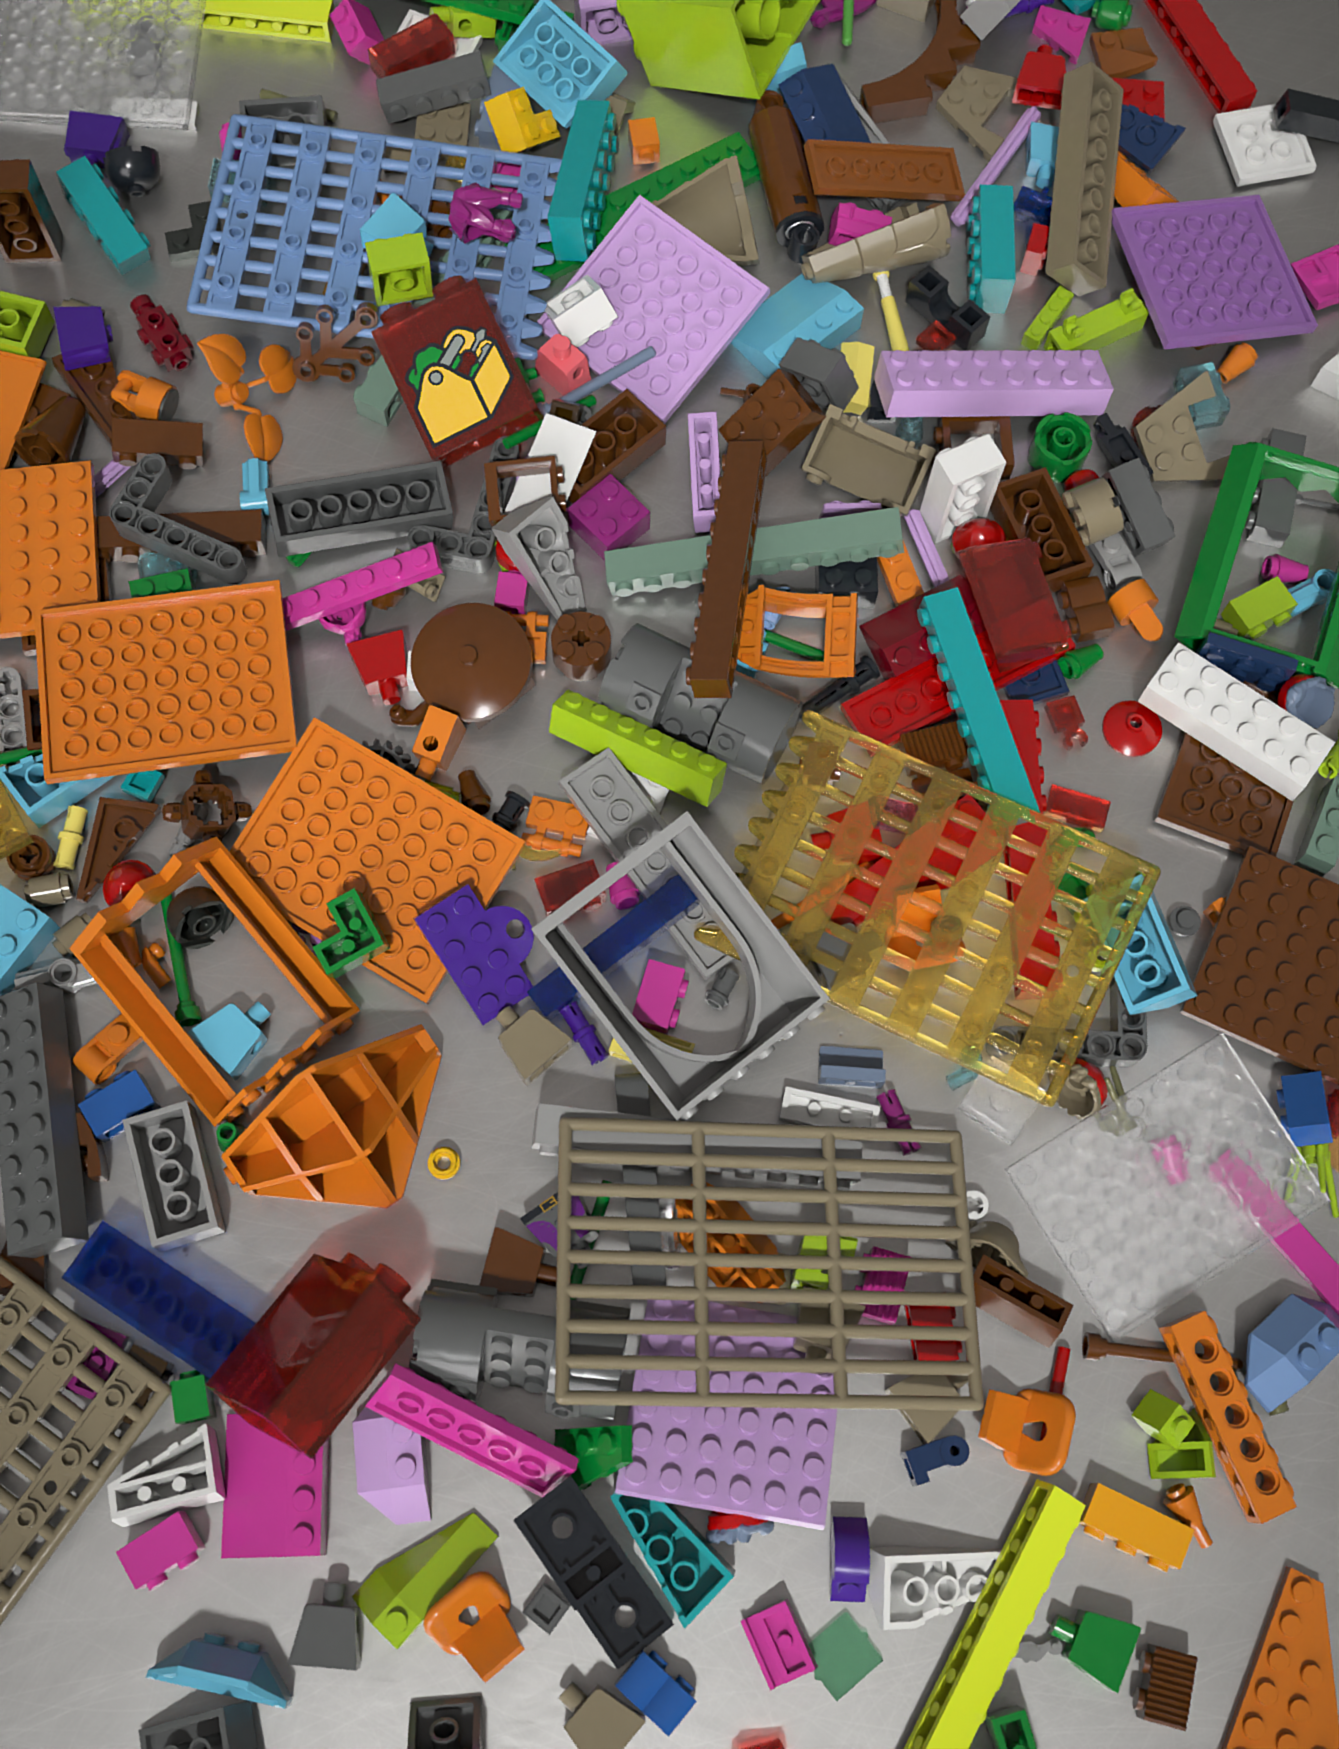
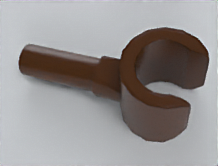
M752 383L745 390L721 387L720 394L743 398L745 403L760 386Z

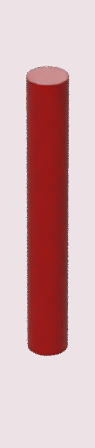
M1057 1347L1049 1392L1063 1394L1071 1352L1069 1348ZM1044 1422L1039 1441L1043 1440L1047 1434V1426Z

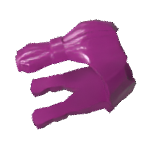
M477 182L460 187L453 192V199L450 203L448 220L451 228L449 229L464 244L483 235L493 237L504 243L514 241L516 235L515 224L512 223L511 219L494 218L489 209L498 205H510L514 208H520L523 194L507 191L501 192L481 187Z

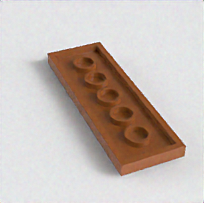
M807 139L804 144L814 194L958 202L965 196L954 148Z

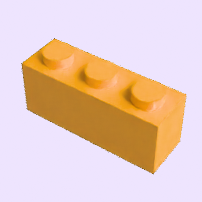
M1090 1483L1083 1501L1086 1507L1080 1524L1085 1526L1083 1530L1085 1534L1100 1541H1103L1105 1536L1117 1542L1116 1549L1135 1557L1136 1552L1149 1558L1148 1565L1167 1573L1169 1568L1181 1569L1195 1531L1194 1529L1100 1483Z

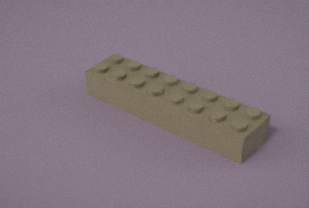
M1089 62L1064 74L1048 252L1045 265L1048 276L1078 297L1105 288L1107 284L1123 88L1093 62Z

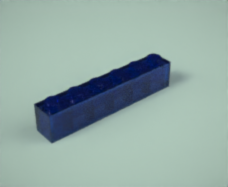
M677 875L586 945L583 950L603 977L606 978L699 905V901L682 878ZM560 967L527 991L544 1016L550 1021L560 1014L559 1011L567 1005L570 1006L572 1002L581 997V994Z

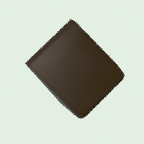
M552 399L550 415L579 425L584 405L561 399Z

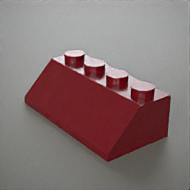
M961 574L859 626L884 679L896 677L936 656L931 654L928 648V632L925 626L922 627L917 616V609H919L925 596L958 587L975 635L997 625L985 598Z

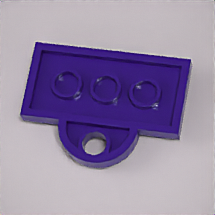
M466 884L413 918L481 1025L497 1017L507 1006L512 1007L536 991L519 965L529 955L534 940L533 931L531 930L532 926L527 917L519 910L509 906H493L484 910L470 886ZM517 919L522 923L523 931L520 936L511 938L506 932V926L511 920Z

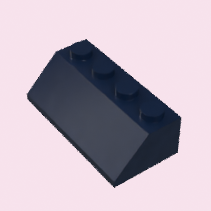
M833 63L801 69L778 84L805 142L807 139L872 143Z

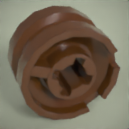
M28 834L20 836L8 848L6 858L9 867L20 879L27 883L29 878L53 874L56 870V867L53 866L56 853L45 839L38 835ZM37 855L31 859V863L27 862L29 856Z

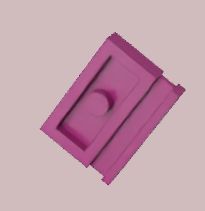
M788 1598L740 1621L770 1690L817 1669L818 1665Z

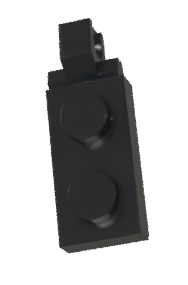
M1107 413L1097 417L1093 425L1097 432L1096 439L1112 467L1115 468L1140 458L1142 465L1148 469L1151 478L1153 470L1126 427H1121L1119 424L1115 426Z

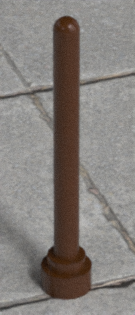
M1085 1332L1083 1336L1082 1356L1086 1360L1099 1361L1100 1358H1106L1109 1355L1174 1363L1168 1349L1108 1342L1107 1338L1101 1337V1334ZM1196 1353L1200 1359L1203 1357L1204 1353ZM1231 1357L1233 1360V1366H1231L1233 1371H1240L1243 1368L1242 1360Z

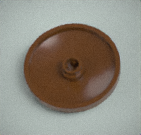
M464 603L439 612L424 625L414 642L410 667L414 684L428 705L458 715L462 722H480L492 719L506 712L520 699L530 681L533 658L525 632L511 615L492 605Z

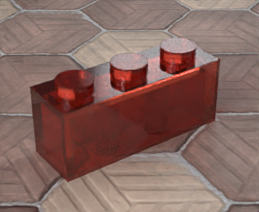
M436 13L367 49L370 67L379 79L447 60L450 56L456 54L453 33Z

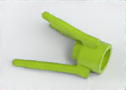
M1329 1143L1294 1147V1161L1282 1202L1284 1204L1289 1202L1301 1161L1305 1160V1166L1318 1168L1320 1192L1325 1193L1328 1189L1332 1215L1334 1218H1338L1339 1210L1331 1167Z

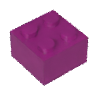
M612 474L608 475L567 508L568 526L604 561V551L627 548L650 529V511Z

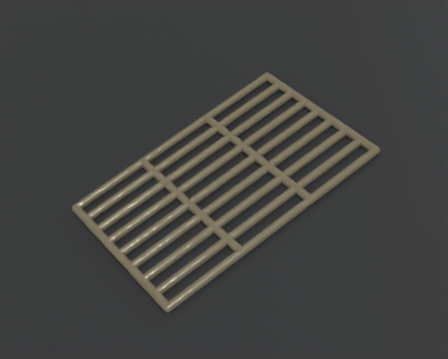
M588 1117L561 1118L559 1121L555 1401L560 1405L981 1410L984 1406L961 1133L956 1130ZM572 1130L690 1134L692 1136V1153L572 1149ZM705 1135L822 1139V1157L705 1154ZM835 1139L949 1143L951 1162L836 1158ZM572 1163L692 1167V1186L572 1182ZM705 1167L823 1171L824 1190L706 1186ZM837 1171L952 1175L953 1194L837 1190ZM571 1196L693 1199V1219L571 1215ZM706 1200L825 1203L826 1222L706 1219ZM838 1204L954 1207L956 1226L839 1223ZM571 1229L693 1233V1252L571 1249ZM707 1233L826 1236L827 1256L707 1253ZM840 1237L957 1240L958 1259L841 1256ZM571 1263L694 1266V1286L570 1284ZM707 1267L828 1270L829 1290L708 1287ZM842 1270L960 1273L961 1293L843 1290ZM570 1298L694 1301L695 1321L570 1319ZM708 1301L830 1304L831 1324L709 1321ZM843 1304L960 1306L963 1310L964 1327L844 1324ZM570 1333L695 1335V1356L570 1354ZM709 1336L831 1338L832 1359L709 1357ZM845 1338L965 1341L966 1361L846 1359ZM569 1369L696 1371V1392L569 1390ZM710 1371L833 1373L834 1394L710 1392ZM847 1373L968 1375L969 1396L848 1394Z

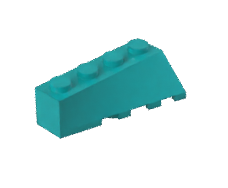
M83 156L56 171L65 200L69 205H73L80 220H85L94 239L97 241L101 239L103 241L100 243L103 251L122 276L151 260L148 250L151 245L143 232L138 233L134 228L135 221L127 209L122 210L118 205L120 200L111 186L108 188L102 181L104 176L95 163L91 165L86 156Z

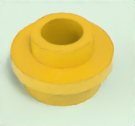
M439 1147L429 1155L428 1169L438 1179H450L460 1169V1157L450 1147ZM443 1158L450 1160V1166L446 1169H441L438 1166L439 1161Z

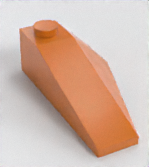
M1118 150L1114 196L1122 207L1179 202L1160 184H1156L1149 177L1145 176L1146 173L1142 169L1128 161V158Z

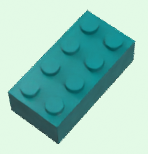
M980 184L977 196H972L971 214L967 215L966 231H971V237H968L966 249L967 254H971V260L968 261L967 277H970L972 284L969 283L967 300H972L986 313L1005 314L1016 281L1013 186Z

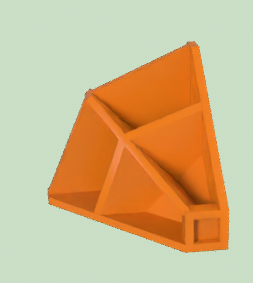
M422 1024L311 1065L296 1075L221 1155L227 1165L223 1169L224 1173L233 1185L238 1183L243 1192H247L249 1195L389 1208L402 1199L405 1193L442 1059L438 1047Z

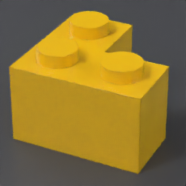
M524 87L505 92L484 102L501 151L520 153L560 137L551 109L533 114Z

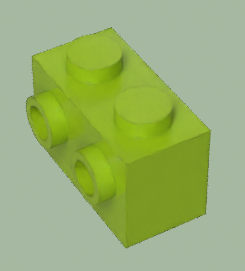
M1277 576L1229 601L1220 615L1225 622L1231 623L1233 628L1238 629L1237 636L1246 639L1251 637L1252 640H1255L1268 631L1267 628L1273 625L1280 627L1292 618L1291 613L1298 604Z

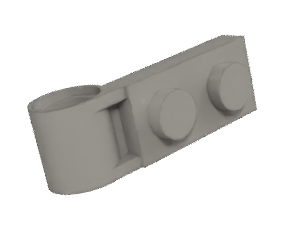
M1119 533L1089 545L1104 569V582L1111 594L1120 586L1133 579H1143L1140 566Z

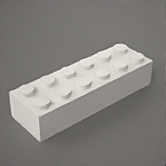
M1179 642L1138 700L1142 705L1291 801L1305 789L1335 744L1327 736Z

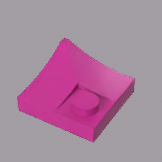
M1339 244L1291 263L1302 291L1316 311L1339 303Z

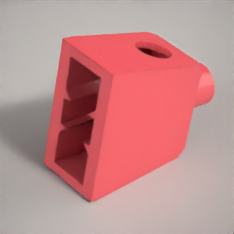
M555 334L537 351L536 373L563 396L591 380L586 356L571 344L566 336Z

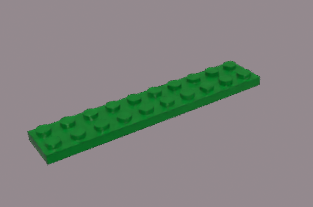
M738 131L605 195V209L600 211V229L595 231V249L639 195L650 203L655 200L659 201L685 182L693 180L725 158L737 155L744 188L761 180L753 150ZM552 241L537 244L538 247L554 254ZM554 255V263L535 266L533 270L548 276L550 282L581 268L585 262L555 260Z

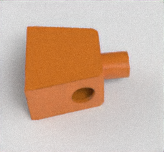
M429 705L412 749L413 754L420 760L414 772V775L418 778L431 782L436 768L444 771L449 768L467 730L458 715Z

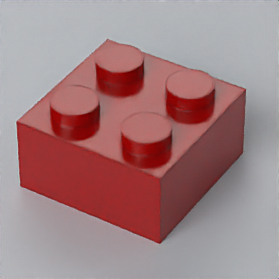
M1033 224L1020 268L1021 273L1036 276L1038 269L1042 270L1044 259L1048 252L1049 226Z

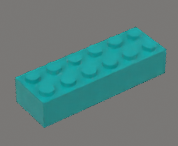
M577 101L547 216L555 260L586 262L591 250H595V231L600 229V211L605 209V191L610 189L609 173L614 171V153L619 151V137L614 134L616 114L611 112L610 101Z

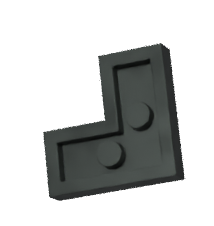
M211 201L188 205L191 228L165 232L171 262L198 257ZM219 219L216 231L222 232ZM213 242L211 255L218 254L220 243Z

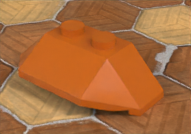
M675 1199L677 1218L693 1219V1199ZM706 1200V1219L753 1220L738 1201ZM679 1232L682 1246L687 1252H693V1233ZM707 1233V1253L778 1254L776 1246L767 1235ZM707 1267L708 1277L717 1287L779 1288L786 1282L784 1271L781 1268Z

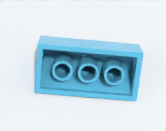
M1142 874L1083 899L1130 1015L1169 1008L1198 996L1151 884Z

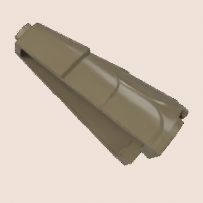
M737 155L723 159L693 180L685 182L661 200L652 202L654 206L738 266L746 267L760 264Z
M917 202L904 203L884 213V215L892 217V224L839 245H832L827 242L802 255L803 264H801V270L805 279L811 280L813 283L847 280L864 274L895 270V268L927 263L947 256L951 246L947 243L946 239L951 237V229L945 203H933L925 207V211L919 212Z

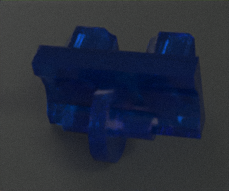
M1022 186L1014 202L1015 218L1022 222L1032 219L1041 225L1050 227L1053 197L1048 196L1050 188L1044 186L1040 193Z

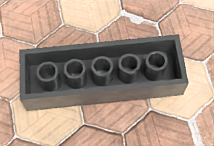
M441 461L265 488L278 558L408 536L410 529L417 525H426L446 530L452 529L453 511Z

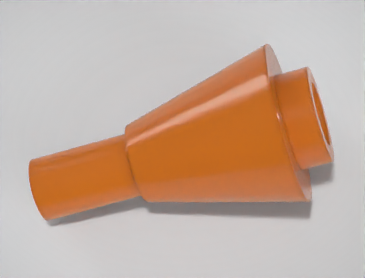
M1184 1483L1170 1487L1166 1491L1167 1496L1164 1498L1163 1503L1184 1525L1195 1530L1193 1535L1201 1549L1209 1547L1213 1541L1203 1525L1194 1487L1191 1485L1185 1486Z

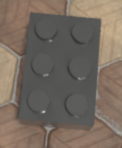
M322 95L239 101L241 115L328 127L327 113ZM241 126L242 138L245 137L247 127ZM277 131L275 143L299 146L302 135ZM272 154L270 166H294L297 157Z

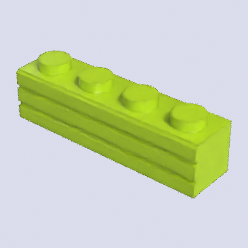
M1059 286L1024 333L1021 345L1030 350H1038L1048 336L1049 331L1054 328L1071 305L1074 293Z

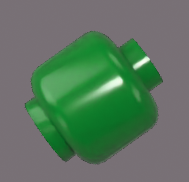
M1096 0L1092 10V17L1096 18V27L1107 31L1122 30L1123 27H1127L1129 24L1133 5H1130L1129 0Z

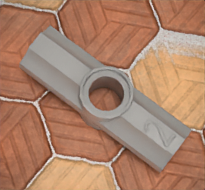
M66 958L55 960L50 966L17 973L14 979L16 990L38 982L61 989L66 994H74L83 987L98 984L78 959L69 960ZM73 971L68 981L61 982V977L65 972Z

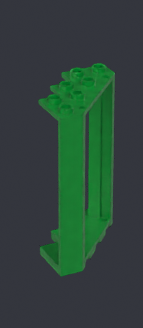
M1248 442L1246 444L1233 445L1174 637L1188 649L1195 652L1209 632L1299 660L1296 672L1290 678L1299 674L1320 676L1326 679L1328 686L1339 689V561L1310 659L1214 629L1259 479L1287 478L1299 492L1327 490L1339 503V467L1262 443Z

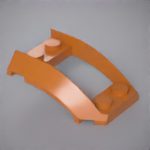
M758 585V589L747 595L738 660L754 669L786 676L805 678L854 677L857 672L855 662L857 617H859L857 593H851V596L834 597L833 594L792 593L766 588L765 585ZM765 611L795 617L826 618L824 662L793 661L763 656Z

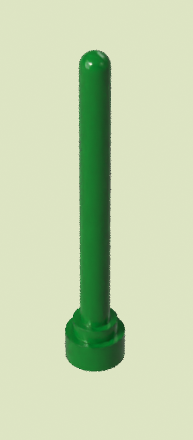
M171 893L161 901L179 999V1004H177V1010H175L174 1014L175 1019L182 1027H189L202 1022L200 1007L196 1006V1002L192 1001L182 945L177 943L167 927V909L173 900Z

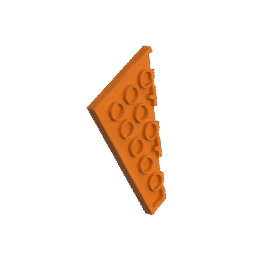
M1286 1567L1221 1749H1339V1718L1324 1584L1291 1567Z

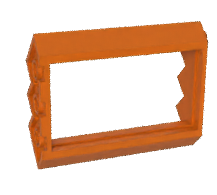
M217 836L174 854L158 874L137 882L121 902L99 911L69 948L214 1127L226 1120L229 1123L237 1120L245 1113L244 1107L255 1102L263 1092L268 1094L282 1083L280 1078L291 1073L300 1062L304 1065L318 1054L316 1049L327 1044L334 1038L336 1033L340 1036L354 1025L352 1019L360 1011L334 978L327 976L319 959ZM198 872L324 1023L300 1047L280 1058L263 1077L244 1087L238 1094L111 941L118 933Z

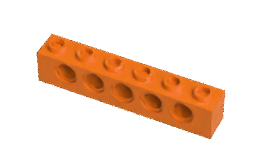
M1206 1311L1192 1312L1159 1327V1331L1194 1407L1212 1440V1446L1247 1522L1263 1524L1296 1508L1297 1506L1293 1499V1488L1280 1472L1277 1465L1279 1463L1278 1456L1272 1446L1266 1442L1262 1433L1263 1424L1259 1416L1252 1412L1247 1401L1248 1392L1244 1384L1237 1379L1231 1367L1233 1366V1360L1229 1352L1222 1347L1217 1337L1218 1328L1214 1320L1207 1315ZM1197 1342H1200L1204 1348V1354L1201 1359L1195 1353ZM1212 1374H1215L1219 1381L1216 1391L1210 1385ZM1228 1406L1231 1407L1234 1413L1231 1423L1225 1417V1410ZM1243 1439L1249 1445V1451L1246 1456L1242 1454L1240 1449ZM1259 1471L1264 1477V1484L1260 1489L1255 1480Z

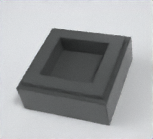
M544 1582L522 1613L550 1635L571 1605Z

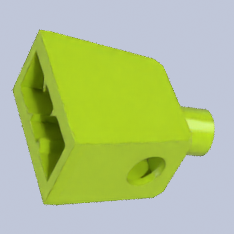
M452 6L430 7L431 23H446L453 37L475 38L476 36H481V38H495V18L475 14Z

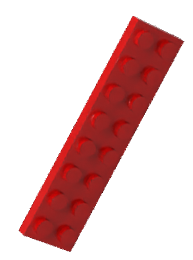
M1045 599L976 635L996 691L1063 657L1067 651L1076 648L1075 643ZM936 656L841 703L840 709L870 757L897 744L902 734L925 729L956 713L955 709L952 710L947 700V692L949 691L946 682H942L938 676L937 664L939 663Z

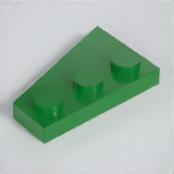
M631 1425L555 1429L554 1446L562 1447L569 1454L579 1458L576 1471L571 1477L580 1490H585L592 1486V1482L600 1477H607L632 1463Z

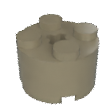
M1100 477L1061 494L1085 547L1113 536L1124 529L1120 507H1115L1112 497H1115L1105 478Z

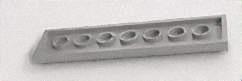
M609 747L559 780V786L617 863L668 826ZM660 849L627 873V876L638 888L641 896L704 980L739 957L729 939Z

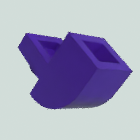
M832 1516L830 1537L832 1560L829 1589L830 1601L865 1602L866 1587L869 1584L870 1541L867 1518Z

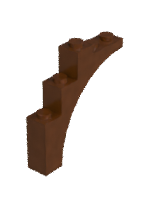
M935 0L937 31L927 49L915 62L890 77L862 85L859 101L875 123L927 115L929 103H932L933 100L932 92L946 90L953 77L956 76V66L974 63L976 53L980 50V38L967 24H963V19L960 17L961 15H958L956 9V0Z

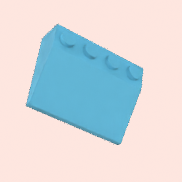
M550 0L538 1L492 61L516 84L524 87L526 93L546 111L551 109L553 117L565 129L572 124L578 100L604 101L628 74L625 68Z
M802 273L765 300L731 341V344L768 380L778 368L781 369L779 363L797 337L807 341L810 339L815 340L822 347L831 350L860 329L864 308L846 290L829 282L813 283L811 280H806Z

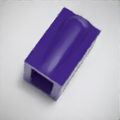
M69 111L66 141L64 144L65 155L70 158L71 163L86 156L91 165L95 163L100 169H105L103 161L105 153L111 149L126 146L130 137L124 118Z
M101 306L53 307L65 371L111 361L108 343L113 342L111 325H104Z

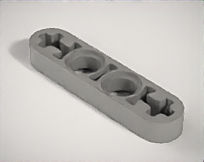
M12 667L0 669V753L27 747L22 690H26L25 682L20 673ZM10 677L14 680L10 683L13 694H9L8 689L4 685ZM12 703L19 704V711L15 715L7 716L4 714L6 706ZM15 730L22 732V738L17 743L7 742L9 733ZM16 762L2 765V767L8 768L15 765Z

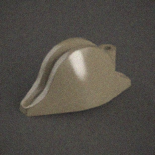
M973 1220L969 1221L973 1267H976L984 1254L1021 1276L1028 1277V1272L1020 1259L1019 1242L1013 1231L1007 1226L994 1221H983L980 1223ZM946 1239L945 1244L958 1254L957 1240Z

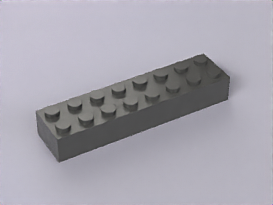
M38 982L0 996V1172L7 1250L10 1256L38 1258L89 1241L63 990Z

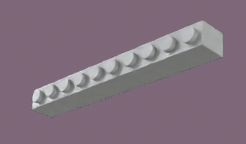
M539 1103L535 1112L532 1149H539V1154L558 1156L559 1121L563 1117L682 1120ZM572 1130V1149L692 1153V1136L690 1134ZM705 1135V1154L822 1157V1139ZM835 1139L836 1158L862 1159L863 1142ZM638 1165V1166H641V1167H649V1168L657 1167V1166H654V1165ZM670 1166V1169L675 1171H689L690 1167ZM705 1167L706 1174L721 1175L722 1171L735 1172V1177L743 1179H753L754 1175L767 1176V1181L782 1183L786 1182V1178L799 1180V1184L803 1186H818V1182L824 1183L823 1171ZM837 1171V1190H849L850 1186L861 1181V1172Z

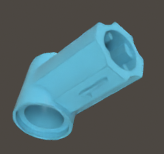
M259 458L248 459L247 462L242 463L243 491H240L241 510L261 509L263 515L267 516L269 515L265 488H269V466L267 461H262Z
M1321 569L1312 578L1288 590L1298 604L1291 613L1292 617L1315 605L1320 606L1327 602L1335 575L1334 571Z

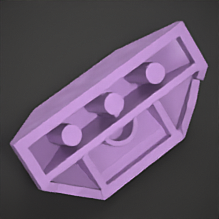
M365 1407L353 1421L358 1494L396 1525L432 1520L425 1437Z

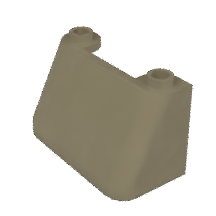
M830 404L825 414L826 418L823 419L801 468L807 474L805 479L820 486L822 482H825L864 500L871 501L872 503H881V507L885 509L899 507L900 518L901 516L908 517L933 467L937 449L925 444L916 449L915 442L905 441L863 423L857 417L852 416L850 419V416L843 413V409Z

